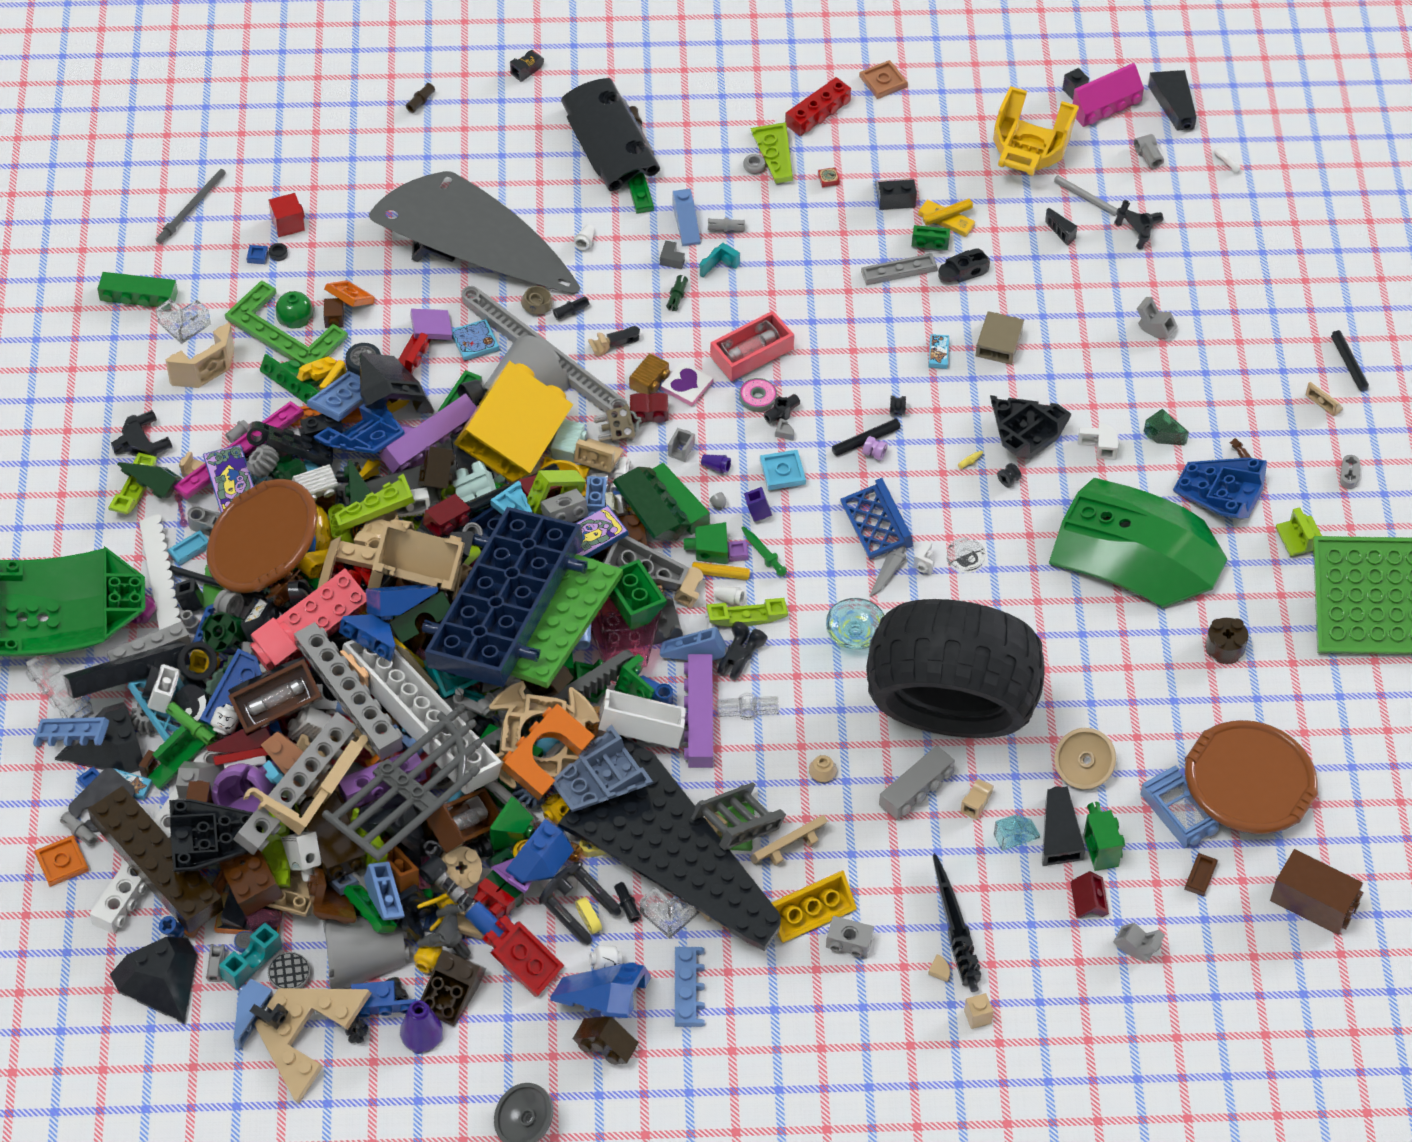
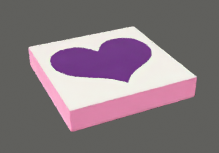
M682 361L662 383L661 390L693 406L713 383V377Z

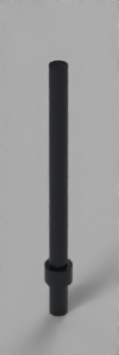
M170 565L168 569L172 571V574L189 579L194 578L196 581L225 589L213 577ZM260 591L239 593L242 597L249 599L252 597L265 600L267 594Z

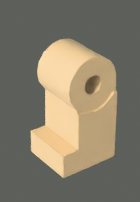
M696 567L689 568L682 585L677 589L674 600L689 608H692L699 597V593L695 592V589L703 579V573L700 569Z
M977 779L969 794L962 800L960 812L977 820L988 803L994 785ZM968 807H970V808H972V809H974V810H976V811H975V812H972V811H970V810L968 809Z

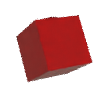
M295 193L268 199L271 219L278 237L305 231L304 210L302 205L299 204Z

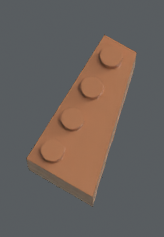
M279 731L261 744L284 775L304 752L303 749ZM306 766L308 771L314 772L312 767ZM329 769L324 775L320 773L316 777L319 780L312 790L308 788L304 792L307 795L305 798L314 795L329 773ZM293 781L297 787H301L298 781ZM337 785V787L335 788V791H336V792L339 790L338 785Z

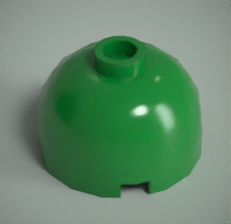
M289 291L284 293L276 303V319L281 325L283 323L288 328L295 329L306 326L308 320L313 317L312 303L302 292Z

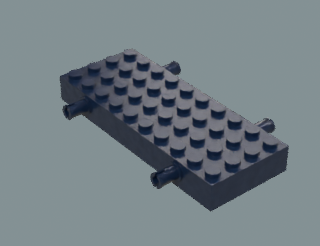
M507 507L490 537L475 533L472 546L481 547L483 550L441 624L425 620V623H423L422 632L434 635L425 650L428 668L504 687L520 658L537 662L540 657V649L527 647L528 641L566 572L573 570L585 574L588 568V561L574 558L583 542L581 525Z

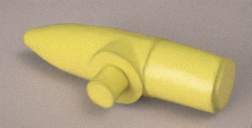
M983 451L969 455L958 463V467L963 469L968 465H972L983 454Z

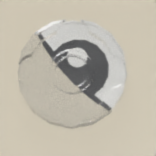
M959 538L948 546L946 559L949 566L960 573H972L982 568L985 563L986 551L977 540L973 539L972 541L968 540V538Z

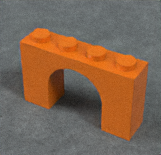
M558 704L553 709L549 706L542 714L544 719L540 723L536 721L530 727L529 731L531 733L527 738L522 736L515 744L518 748L514 752L509 751L502 759L504 763L501 769L538 801L551 788L555 779L535 762L532 753L533 744L543 738H554L561 741L578 756L595 737Z

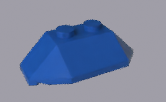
M547 817L505 871L521 883L552 879L574 850L565 831Z

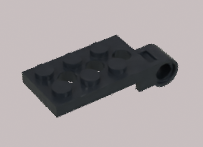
M253 421L247 427V440L251 445L259 446L266 440V445L323 466L329 464L332 466V447L315 442L308 436L302 435L301 437L296 435L289 429L282 430L260 421ZM260 431L262 434L260 436H254L252 432Z

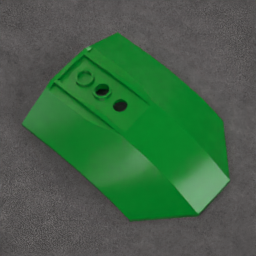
M1093 478L1077 492L1063 518L1049 564L1108 581L1158 604L1162 609L1213 590L1227 562V557L1205 520L1188 509L1143 490ZM1107 516H1108V517H1111V519H1109V520H1103V519H1102V518H1105V517H1107ZM1125 521L1131 523V525L1126 528L1120 526V523H1123Z
M105 546L102 549L64 557L0 560V656H40L83 650L105 642L145 611V576ZM43 614L48 616V619L46 621H39L37 617ZM19 617L27 618V620L25 621H19L17 619Z

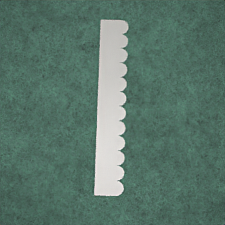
M156 514L139 521L153 598L156 605L159 630L181 622V619L177 617L179 609L175 608L178 604L177 599L173 598L175 590L171 589L174 586V581L170 579L172 571L168 570L170 562L165 561L169 554L164 551L167 548V544L162 542L165 539V534L160 533L163 530V525L158 524L162 517Z

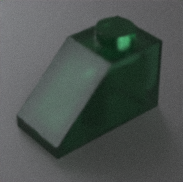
M1159 410L1145 421L1143 432L1156 443L1183 446L1187 444L1189 431L1165 410Z

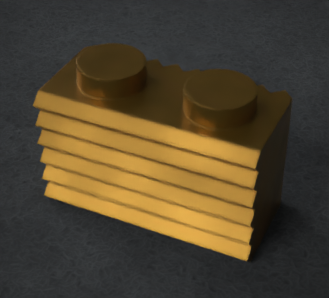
M649 353L632 375H630L629 388L648 395L652 392L655 393L660 386V382L666 380L670 374L669 362Z

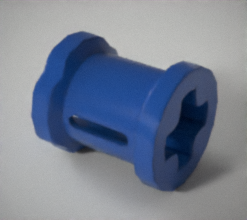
M166 916L160 921L159 930L161 933L168 935V937L183 938L185 935L184 927L174 917Z

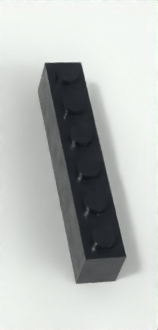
M177 641L65 674L63 677L68 695L75 699L148 677L152 666L160 668L164 664L178 668L177 658L186 644ZM188 654L185 659L186 665L191 664Z

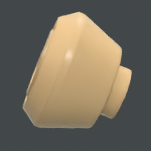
M826 755L816 757L809 765L810 776L819 782H828L837 773L835 763Z

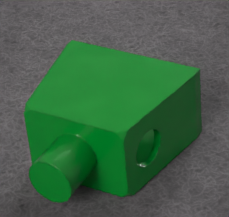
M726 522L696 527L695 538H684V550H695L697 561L728 564Z

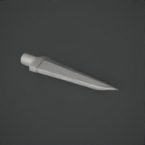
M905 546L887 553L870 596L883 589L901 563L906 559L907 555L903 553L906 548Z

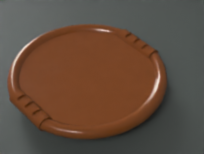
M274 479L264 480L233 498L215 522L207 544V566L213 579L221 587L232 592L250 593L259 592L291 574L309 550L317 528V507L311 493L303 485L295 481Z
M1236 720L1215 725L1202 732L1185 757V779L1195 802L1212 819L1237 831L1252 834H1269L1288 829L1301 822L1318 795L1317 773L1307 752L1290 735L1265 723Z

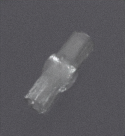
M745 693L740 695L739 698L717 699L718 717L740 716L744 720L755 719L757 715L779 714L778 696L756 697L754 694Z

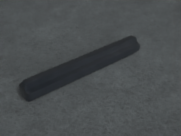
M1340 330L1333 331L1331 338L1360 391L1367 390L1369 383Z
M895 418L833 445L832 452L835 456L841 455L864 445L869 436L875 439L900 429L901 424Z

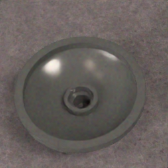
M521 1083L510 1088L499 1100L494 1113V1127L502 1142H538L548 1131L553 1118V1103L550 1095L544 1088L534 1083Z

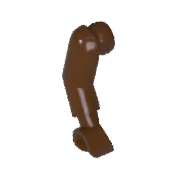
M1234 438L1229 442L1238 451L1240 458H1252L1246 449L1242 448L1243 444L1238 439Z

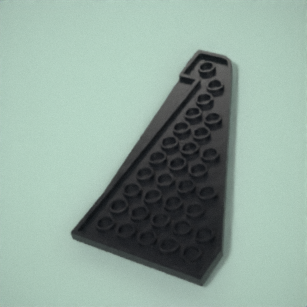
M624 739L623 744L637 765L640 768H644L654 784L574 812L569 809L558 823V826L564 831L596 846L727 927L729 932L743 941L765 951L780 930L781 917L779 912L729 849L724 851L719 846L722 839L704 817L696 820L691 818L695 811V805L652 751Z

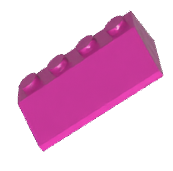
M1129 64L1074 89L1072 104L1079 106L1076 120L1082 127L1107 118L1142 101L1144 87L1136 64Z

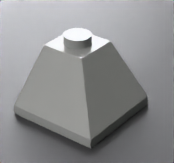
M184 761L178 769L176 781L178 798L186 799L189 781L202 780L210 782L212 790L216 776L224 770V764L215 765L209 762Z

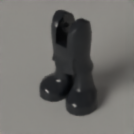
M739 621L734 622L731 631L734 635V640L728 646V651L720 661L717 669L718 674L724 675L730 664L734 665L730 673V679L736 680L741 675L747 661L752 658L754 651L763 646L768 639L767 635L761 630L753 629L750 633L748 626ZM748 639V643H747L746 647L744 648L742 645H743V644L745 643V641Z

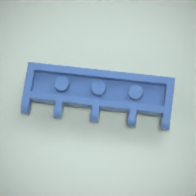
M105 717L41 719L33 744L35 747H39L42 741H47L49 746H55L57 740H64V745L70 746L73 740H79L81 746H86L89 740H94L95 745H101L109 720Z
M675 947V1027L705 1026V1020L696 1019V1010L705 1008L704 1002H696V991L705 989L704 983H696V972L705 970L704 964H696V955H703L705 953V948Z

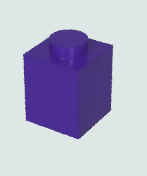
M762 487L744 493L754 522L772 516Z

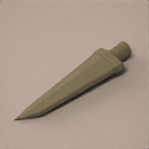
M396 644L401 656L434 690H437L439 688L438 685L430 678L410 652Z

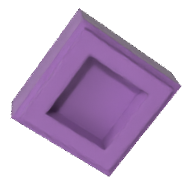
M746 540L727 542L729 562L749 559Z

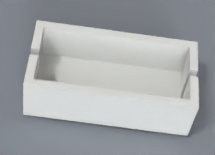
M606 689L600 710L598 730L606 733V729L612 724L617 733L625 738L640 739L646 743H656L666 748L678 749L684 730L686 708Z

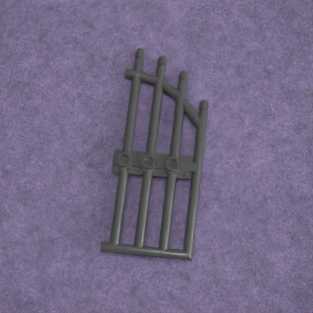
M464 704L458 705L447 716L442 711L439 712L437 715L439 723L393 762L389 759L382 761L373 771V774L376 775L375 778L333 814L325 810L322 817L374 859L379 861L472 780V777L479 773L480 769L477 766L471 768L466 773L467 758L476 749L481 747L483 741L479 738L466 749L463 737L469 730L475 727L477 722L472 719L459 730L452 723L459 714L465 711L466 706ZM445 727L452 736L407 774L399 768ZM456 744L458 756L423 786L414 780ZM458 767L456 782L438 798L433 795L430 790ZM382 782L391 787L348 826L340 820L343 815ZM398 793L406 799L405 802L363 838L354 832ZM413 805L421 811L418 816L379 850L369 844Z

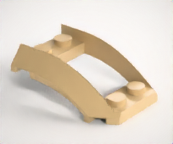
M341 537L332 540L325 558L318 588L331 579L335 562L372 569L377 549L341 541ZM372 570L367 589L380 588L384 574Z

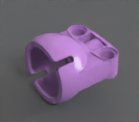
M272 758L269 759L276 767H278L276 763L272 760ZM245 763L230 765L216 776L212 787V800L217 805L255 812L261 801L254 795H250L248 799L244 800V794L250 788H257L268 796L276 784H272L265 776L267 771L263 765L254 766Z

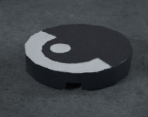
M186 685L175 694L172 702H175L196 721L201 723L200 717L209 702V696L201 687Z

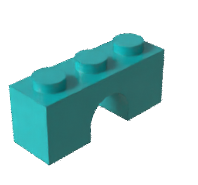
M266 923L261 925L250 936V944L242 954L239 955L233 951L219 964L221 978L237 990L282 948L280 934Z

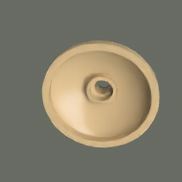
M1078 728L1067 733L1058 743L1054 757L1055 767L1059 776L1070 786L1078 789H1093L1104 784L1111 777L1116 766V751L1110 739L1102 732L1093 728ZM1086 757L1091 758V762L1088 764L1084 763Z

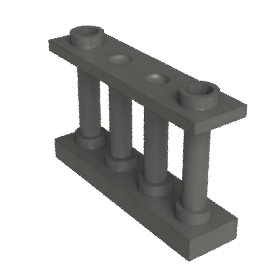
M753 782L741 785L736 789L707 800H701L694 807L695 811L691 818L696 820L705 816L722 833L723 838L719 846L724 851L778 830L786 816V813L781 809L768 812L751 795L756 786ZM746 801L761 817H755L741 802ZM733 806L748 822H741L728 807ZM719 811L734 827L728 828L714 813Z

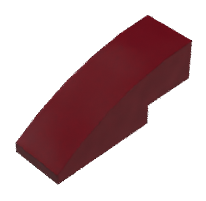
M269 725L250 735H247L245 730L241 729L206 748L208 751L213 752L252 750L262 747L261 744L270 738L273 733Z

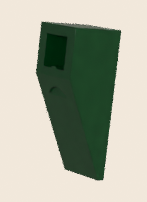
M348 460L347 466H344V478H348V485L345 486V497H349V505L356 501L359 503L364 501L366 495L371 493L353 462Z
M127 462L117 463L122 468L121 471L130 477L131 475L134 476L138 484L145 488L148 486L153 490L152 493L161 499L162 497L170 498L174 492V485L182 479L167 467Z

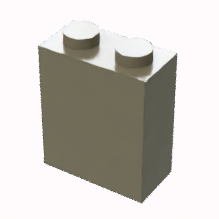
M988 311L977 342L975 356L1012 365L1023 332L1024 319Z

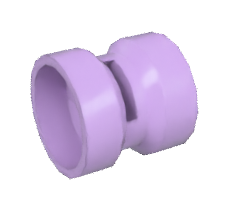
M869 436L865 441L862 453L867 456L872 455L875 459L881 461L886 453L888 443L876 441L874 437Z

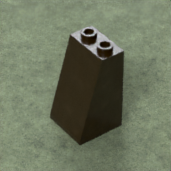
M335 790L327 801L320 805L308 825L302 831L316 832L321 865L318 868L323 869L327 882L366 868V854L364 850L322 817L325 810L333 814L342 806ZM313 796L305 798L300 805L295 803V812L299 814V818L303 816L314 800ZM347 814L340 818L347 826L350 824Z

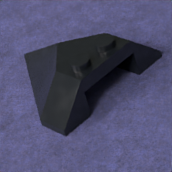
M990 395L1002 446L1016 456L1028 459L1033 458L1058 440L1071 417L1069 411L1056 403L1042 405L1039 404V401L1016 398L1004 400Z
M121 702L104 707L95 716L105 717L109 720L101 745H95L94 740H89L86 746H81L79 740H73L70 746H66L55 757L57 761H72L77 765L94 767L101 770L114 768L128 773L139 771V764L143 757L125 703Z
M398 793L364 822L360 828L369 833L405 802L406 799ZM377 800L362 806L359 810L358 816L361 815ZM413 805L384 831L394 837L418 816L416 807ZM421 824L401 841L407 847L405 855L418 869L424 864L426 852L423 848L425 837Z
M164 937L127 954L110 973V977L120 994L128 995L136 999L137 1002L161 1014L176 1018L178 1022L185 1025L197 953L188 938Z

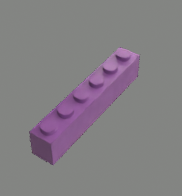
M464 394L388 445L379 454V457L392 473L399 469L401 472L411 465L409 462L412 460L417 462L424 456L423 453L426 452V446L437 447V443H445L452 433L456 435L462 431V426L467 424L477 407L467 394Z
M688 654V662H684V674H688V679H684V691H688V696H684V708H688V713H685L684 724L688 725V730H684V742H688V747H684V760H688V768H713L712 654Z

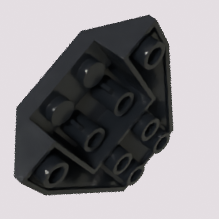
M361 353L359 355L360 395L366 408L384 409L389 399L412 401L416 412L434 413L429 397L420 382L395 356Z
M193 799L169 800L172 865L174 872L197 871L250 853L233 839L254 812Z

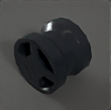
M891 395L890 414L900 413L905 415L906 396L896 398Z
M1013 463L1007 464L1005 469L997 472L999 481L1005 487H1010L1014 481H1018L1022 477L1019 468Z

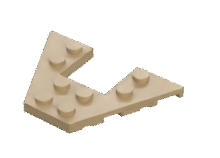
M278 988L267 1007L273 1011L279 1003L286 1008L288 1014L285 1022L277 1030L259 1019L254 1024L293 1099L297 1103H300L323 1066L291 1047L292 1043L314 1010L348 1030L372 994L369 990Z

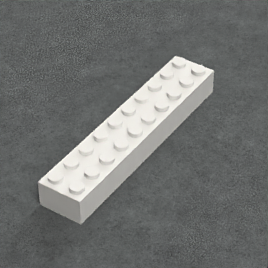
M353 640L343 644L342 650L347 654L353 655L360 668L364 667L368 672V689L370 693L416 741L440 722L437 719L439 712L442 711L447 716L452 711L451 707L396 649L390 662ZM459 716L452 721L458 730L466 725ZM445 727L422 748L430 755L452 735ZM469 730L463 737L465 749L470 744L472 745V742L479 739L472 730ZM484 742L480 748L476 749L467 758L466 773L475 766L480 771L460 789L465 795L498 779L502 761ZM456 744L435 761L441 769L458 756ZM458 767L447 775L454 783L456 782Z

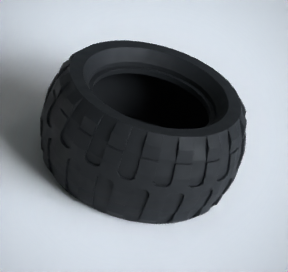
M949 599L909 601L897 605L880 619L879 626L871 639L866 665L868 693L879 710L896 721L920 730L964 738L1005 736L1018 731L1028 724L1042 695L1045 675L1042 642L1027 623L1009 613L989 606Z

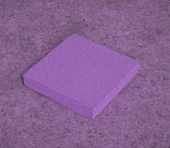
M411 308L410 316L414 338H418L422 332L428 335V339L452 340L448 310Z

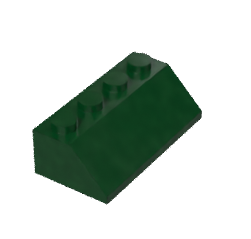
M638 466L612 481L653 539L677 541L691 526L687 515L680 510L677 501L670 496L666 486L660 482L652 468Z

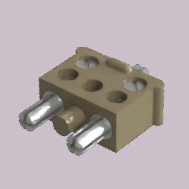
M627 404L624 407L606 410L604 415L594 417L595 423L608 422V424L601 425L602 431L609 430L610 433L598 435L600 442L612 439V443L626 439L634 440L635 432L639 428V423L642 422L641 417H637L635 412L630 411ZM611 414H616L617 417L613 418ZM631 414H633L634 418L638 420L636 422L635 429L633 426ZM618 423L619 427H615L613 424Z

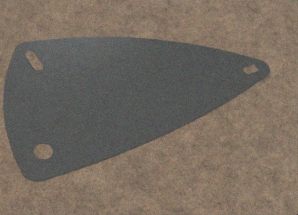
M438 172L407 182L383 197L369 213V218L373 222L423 245L469 263L569 293H576L580 290L579 284L562 260L530 226L497 199L454 172ZM446 177H450L452 181L448 188L442 189L440 185ZM393 210L398 213V217L390 219L385 213ZM558 279L570 282L569 287L558 283Z

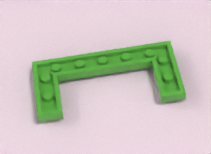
M263 280L225 314L227 321L290 360L299 362L301 366L329 356L348 338L346 331L332 324L308 347L257 316L255 313L277 294L276 288Z

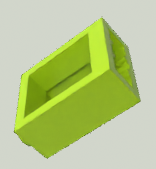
M539 470L527 497V503L530 505L533 513L542 514L541 501L546 499L551 486H563L560 494L574 489L581 493L586 481L576 470Z

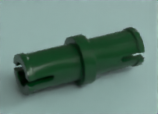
M683 275L676 277L666 305L668 310L671 309L672 304H674L672 311L678 310L680 300L685 295L684 289L688 282L686 276H684L682 282L681 278Z

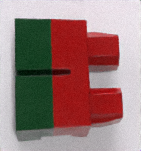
M492 870L478 885V890L473 900H475V903L480 901L484 906L486 904L490 906L488 910L499 919L504 915L508 917L513 908H518L524 903V893Z

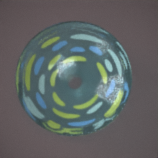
M849 598L836 603L829 610L826 618V629L831 639L838 645L853 650L866 649L870 647L871 639L879 626L880 619L885 615L876 604L869 600Z

